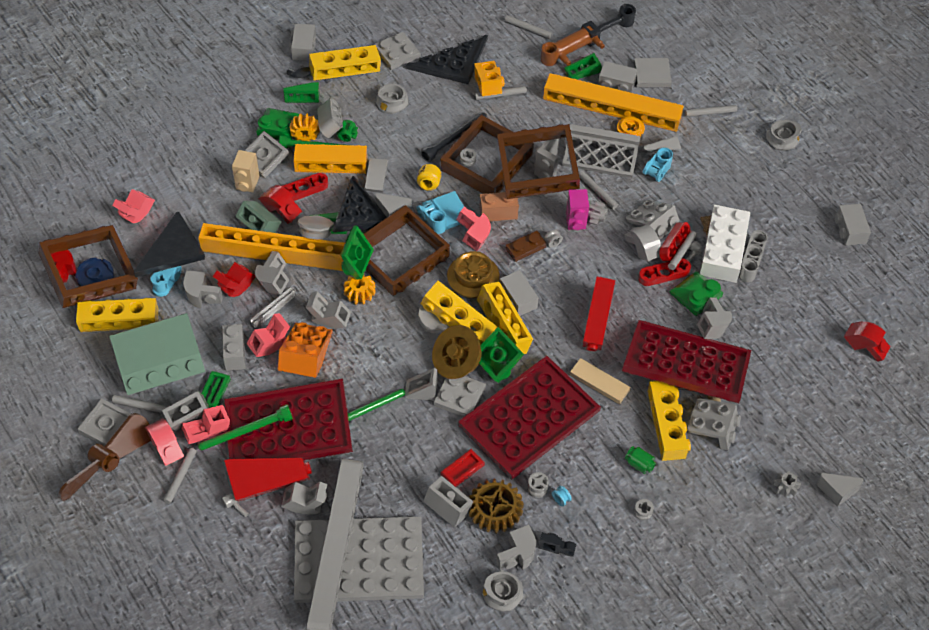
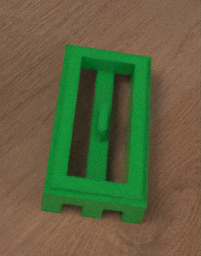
M211 371L201 392L204 398H206L215 377H218L207 400L209 408L219 406L231 380L229 375ZM220 384H221V387H220V389H219V391H218V393H217V395H216V397H215V394H216V392H217V390H218V388H219V386H220Z

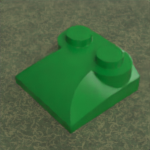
M267 108L264 115L258 119L257 136L265 131L276 140L280 139V135H287L292 139L290 123L294 116H299V114Z
M353 226L340 256L343 259L341 267L345 275L353 276L355 279H362L374 248L358 226Z
M697 271L669 291L674 298L695 316L703 312L709 298L720 299L723 296L721 286L716 280L707 279Z
M497 327L480 345L481 360L479 364L499 383L510 376L511 369L522 358L524 353Z

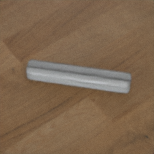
M288 287L281 295L277 296L250 318V324L254 328L259 327L296 296V291L292 287Z

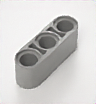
M329 98L317 109L319 129L327 138L332 137L343 127L341 108L333 98Z
M755 230L750 236L739 273V278L744 282H752L756 277L768 238L767 234L762 230Z

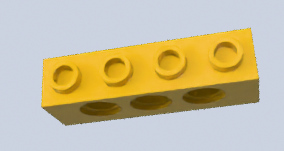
M376 45L309 54V68L313 81L380 72L381 58Z
M437 281L420 303L427 312L434 314L441 323L449 327L463 325L475 328L476 331L474 332L479 338L480 345L497 328L496 325L440 281Z
M500 282L484 284L477 301L486 317L499 327L524 354H527L533 338Z
M156 298L78 302L76 323L80 332L130 330L157 322L159 308Z
M651 381L647 392L662 461L686 459L688 451L691 450V444L685 435L687 426L681 417L683 415L682 404L678 403V387L660 381Z

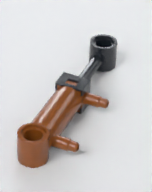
M623 4L620 6L617 17L599 26H596L590 20L582 24L580 30L554 43H544L541 50L542 64L553 66L560 59L569 66L571 61L566 55L587 44L590 47L596 44L603 49L605 45L600 40L601 32L618 23L622 27H631L634 24L636 8L632 4Z

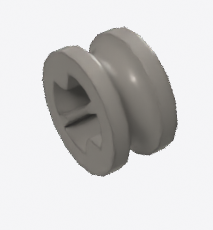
M469 148L463 149L460 153V163L467 167L474 165L476 162V152Z
M555 229L548 232L544 240L548 243L549 247L553 248L562 242L563 237Z
M647 499L637 501L634 508L635 516L640 520H648L654 510L652 502ZM642 506L646 507V513L642 512Z

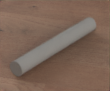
M508 15L505 18V22L550 39L552 36V32Z
M526 86L502 89V94L483 97L481 93H475V99L481 100L527 93Z
M737 105L685 110V116L737 112Z
M583 170L579 171V177L612 209H616L618 203Z
M695 231L689 233L669 263V269L674 270L697 236Z
M114 395L112 398V403L163 413L162 410L169 407Z
M189 448L163 500L165 503L171 504L197 452L196 449Z

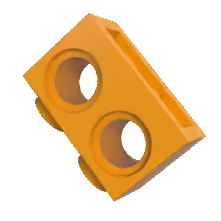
M495 61L474 63L475 80L481 96L502 94V87L505 85L504 77L501 76L500 67L496 66Z

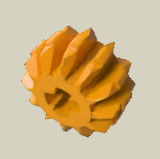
M300 113L299 116H294L290 123L291 136L295 137V140H316L317 135L320 133L318 120L314 116H308V113L306 115Z
M363 275L362 279L348 276L347 281L344 282V295L348 298L349 302L354 301L356 305L358 302H362L364 305L365 300L371 302L372 296H375V282L372 281L370 275L366 277Z

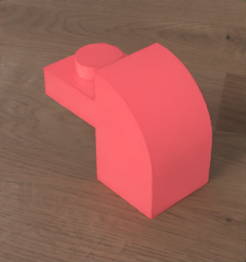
M132 189L125 202L115 199L112 206L118 209L117 212L121 217L131 223H138L148 214L155 200L140 191Z
M464 207L456 219L468 229L462 241L475 251H478L490 233L491 224L484 213L477 217L473 211Z
M280 313L274 314L268 326L263 329H255L246 344L256 357L270 355L281 348L290 326Z
M220 405L204 409L202 419L183 423L182 430L188 444L206 441L226 433L229 428L230 419L224 406Z
M164 418L145 427L152 444L156 447L165 466L184 457L170 425Z

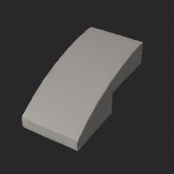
M370 158L365 182L366 191L383 193L388 160Z

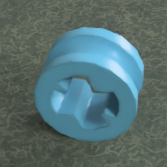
M561 485L551 493L553 499L562 507L566 505V501L572 500L568 490Z

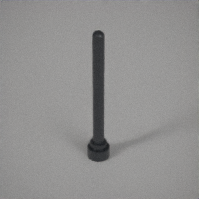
M485 112L480 113L436 145L427 146L422 149L421 155L423 159L427 162L435 159L438 151L460 137L464 131H467L474 120H477L481 115L487 117V114Z

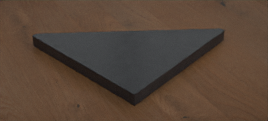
M483 35V38L477 40L472 39L464 42L461 46L455 48H447L432 56L431 54L422 57L414 63L409 62L406 64V69L469 84L474 72V63H478L488 40V35Z
M352 176L332 229L333 233L351 231L353 226H358L360 230L372 229L387 218L355 176Z
M180 212L175 213L135 268V277L205 260L203 250Z

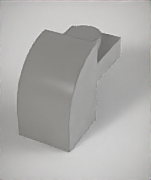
M646 224L641 227L632 228L629 233L624 234L627 242L635 244L640 259L650 261L660 256L661 243L650 225Z
M276 251L271 252L264 266L257 265L255 276L267 292L281 295L289 279L283 272L287 263L279 252Z
M186 270L183 284L187 300L190 304L201 308L202 302L209 304L222 303L221 287L207 285L205 272Z
M318 291L311 292L306 309L313 315L311 320L314 323L331 329L345 328L351 311L341 301L328 302Z
M709 298L703 309V315L697 324L704 339H717L723 336L732 320L731 311H724L717 298Z
M294 482L285 488L281 507L295 513L318 514L320 513L321 505L327 497V484L318 482L309 488Z
M529 525L509 533V543L512 548L497 554L496 563L499 570L513 568L517 563L520 564L523 570L532 563L535 556L536 539Z

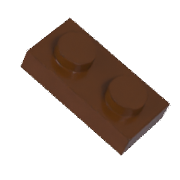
M536 230L506 244L505 249L512 259L517 262L546 248L547 242Z

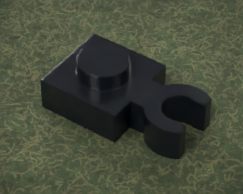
M542 532L539 549L556 554L562 552L567 556L573 557L576 543L562 541V538L554 533Z

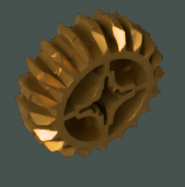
M495 478L492 483L486 479L484 485L479 483L477 489L473 488L472 495L468 497L473 501L469 511L470 518H473L474 524L479 523L480 529L487 527V532H490L491 529H494L496 534L499 529L505 532L507 531V526L512 529L514 523H518L520 516L523 514L522 508L524 503L521 501L522 495L518 494L517 487L512 488L511 482L505 485L503 479L500 483ZM502 496L508 499L511 504H509L508 501H505L502 498ZM498 501V504L493 511L494 505H496V502ZM480 507L483 508V510L487 511V512L489 513V516L486 515V514L480 509Z

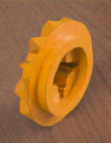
M624 117L617 124V132L636 135L641 138L645 131L644 123L636 117Z

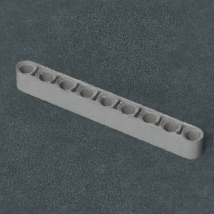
M344 458L341 461L307 630H331L363 473V461Z

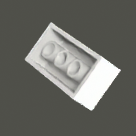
M714 205L700 270L701 275L737 283L749 224V211Z

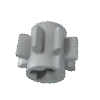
M597 201L595 205H589L588 217L590 218V223L597 225L600 221H605L608 209L604 208V203Z
M790 471L785 474L779 473L773 484L778 486L776 493L784 495L785 498L790 494L795 496L797 489L801 486V483L797 482L798 475H794Z

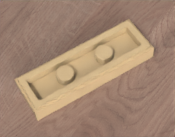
M581 358L570 371V376L619 405L631 388Z

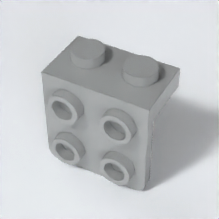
M559 139L547 140L542 146H538L535 151L534 175L539 178L556 176L558 165L556 154Z
M651 199L644 201L640 207L633 210L626 217L629 223L640 226L650 225L656 232L659 240L667 235L677 222H680L674 205Z
M702 398L697 399L688 425V432L719 438L720 449L729 451L730 444L735 441V428L739 427L741 416L738 415L737 405Z

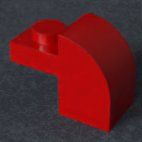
M280 185L270 187L258 198L269 212L276 210L287 224L291 223L302 212L292 199L293 194Z
M69 250L51 253L63 283H66L69 275L75 276L77 272L73 256Z
M234 262L227 274L217 270L213 275L218 280V287H221V290L230 297L241 295L256 278L254 273L237 262Z
M871 322L851 323L844 335V338L854 350L867 348L876 361H883L891 347L883 338L886 332Z

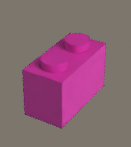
M587 189L569 190L566 207L568 230L586 229L589 212Z

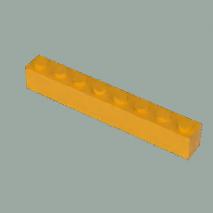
M552 73L548 76L543 95L544 100L621 119L624 117H636L646 125L674 132L678 130L684 105Z
M203 223L199 234L200 247L204 252L267 260L271 252L276 251L289 264L343 271L341 267L343 259L340 256L345 244L343 242L310 239Z

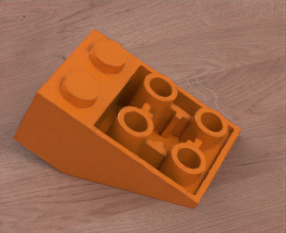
M303 322L295 323L279 349L278 370L316 378L322 367L333 330L327 329L324 326L308 325Z

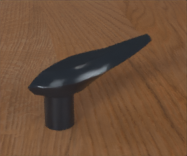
M309 67L287 70V75L294 78H302L311 74Z

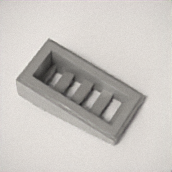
M678 136L644 145L641 150L642 152H657L660 148H669L672 152L681 150Z

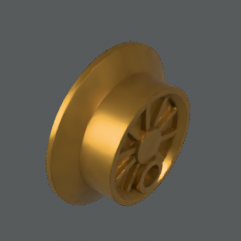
M477 251L463 253L450 264L447 271V280L450 287L457 294L468 298H478L484 284L499 282L500 279L496 264L487 255Z
M455 325L445 329L438 336L433 346L432 361L434 367L440 375L448 379H459L468 375L476 369L481 360V347L478 336L472 329L463 325Z

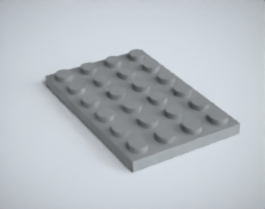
M421 517L353 519L337 602L424 598ZM329 520L295 521V603L312 602Z

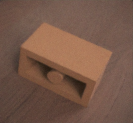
M506 192L480 194V215L484 213L489 221L518 219V198L507 199Z

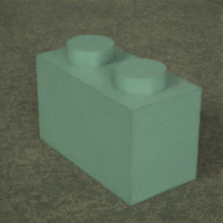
M243 201L235 216L251 230L276 233L281 224L278 218L257 201Z

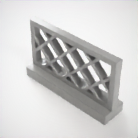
M574 124L570 125L572 140L580 141L582 144L574 148L575 155L579 159L576 161L578 169L628 178L633 177L640 136ZM594 143L597 144L599 148H597L594 151H591L588 145ZM566 145L562 166L571 167L570 161H567L569 154ZM611 146L617 151L609 154L605 148ZM585 148L589 154L581 157L577 151ZM626 149L634 150V153L627 158L623 151ZM602 151L606 157L599 161L595 154ZM620 154L624 160L616 163L612 157ZM592 157L596 163L588 165L585 160ZM610 160L613 166L605 168L602 163ZM627 163L631 168L630 172L622 171L620 166Z

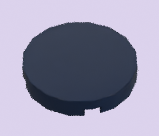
M90 258L79 264L75 274L80 287L114 278V270L111 263L103 258L102 260Z

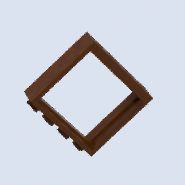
M481 115L472 122L467 131L462 133L460 139L451 145L449 151L441 156V171L482 194L500 193L505 187L502 170L491 182L454 161L481 130L496 138L497 134L513 132ZM534 143L511 145L519 151L507 163L510 180L533 155Z
M570 124L497 134L507 199L580 189V177ZM566 138L572 174L510 182L505 146Z
M406 205L364 233L366 239L374 247L399 228L408 224L436 250L394 281L369 260L366 271L392 296L403 292L407 286L417 282L421 276L431 272L435 266L445 262L450 256V245Z
M113 225L101 226L97 229L84 230L77 234L64 235L60 238L39 242L38 254L62 308L77 305L78 302L93 301L136 289L138 278L134 276V269ZM109 239L125 275L66 290L51 253Z

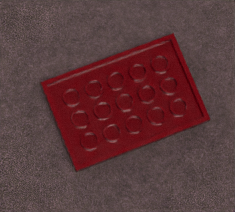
M638 320L622 371L721 398L729 402L739 403L752 350L712 339H704L701 336Z
M545 356L459 420L458 426L512 480L600 411L601 406L548 356Z
M343 378L224 399L225 410L230 419L227 432L277 413V410L286 404L293 417L290 421L281 422L279 420L228 440L229 459L303 458L304 460L353 452Z

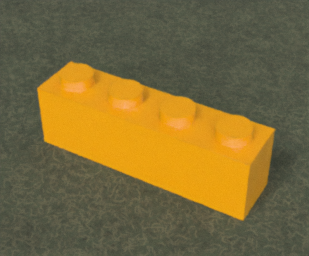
M295 144V172L366 174L367 146Z

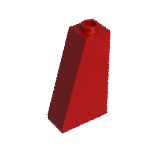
M596 277L582 346L586 347L589 351L596 352L597 350H602L616 280Z
M303 458L224 460L234 497L238 502L288 487L294 482L301 483L310 480L309 474H312L309 462H305Z

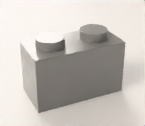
M295 24L294 31H291L292 43H289V53H292V60L309 61V54L314 53L315 25Z
M604 61L598 85L632 93L638 69Z
M861 204L840 205L837 213H835V223L839 226V234L841 239L844 240L845 246L867 244L871 231Z
M520 270L500 278V284L519 316L537 309L538 296Z
M242 324L222 325L223 359L226 371L246 369L245 336Z
M197 391L163 409L162 412L170 427L178 431L182 429L183 423L202 418L204 409H208L209 406L204 396Z
M443 476L429 486L423 501L454 528L468 516L473 504L470 498Z

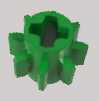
M343 120V127L337 131L336 135H338L340 140L350 142L352 138L356 139L358 127L351 120Z

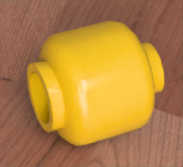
M433 164L423 165L417 176L419 187L427 191L436 189L442 176L440 169Z

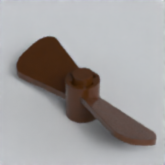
M138 413L130 414L105 446L102 444L93 445L87 455L91 464L60 488L59 498L62 501L69 499L100 468L105 472L113 471L118 466L120 458L150 442V437L145 429L150 424L146 418Z

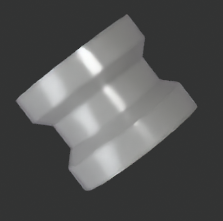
M541 472L530 475L528 493L535 498L545 496L548 491V477Z

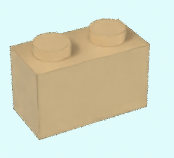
M238 150L232 165L235 187L243 192H254L259 179L256 153Z

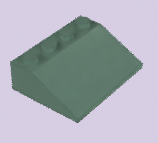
M187 313L109 335L127 395L205 372Z

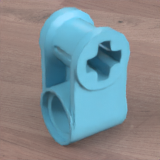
M660 148L645 165L643 174H648L654 177L657 182H660L671 167L672 150Z
M431 199L429 203L423 206L419 205L416 207L419 217L437 234L445 232L446 214L435 199Z
M181 266L153 273L151 283L154 285L152 288L154 295L163 297L169 293L181 275Z

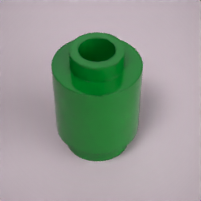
M632 446L624 458L630 466L643 474L651 473L656 465V462H654L655 457L640 447Z

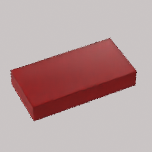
M470 449L442 470L440 475L457 487L481 469L485 462Z

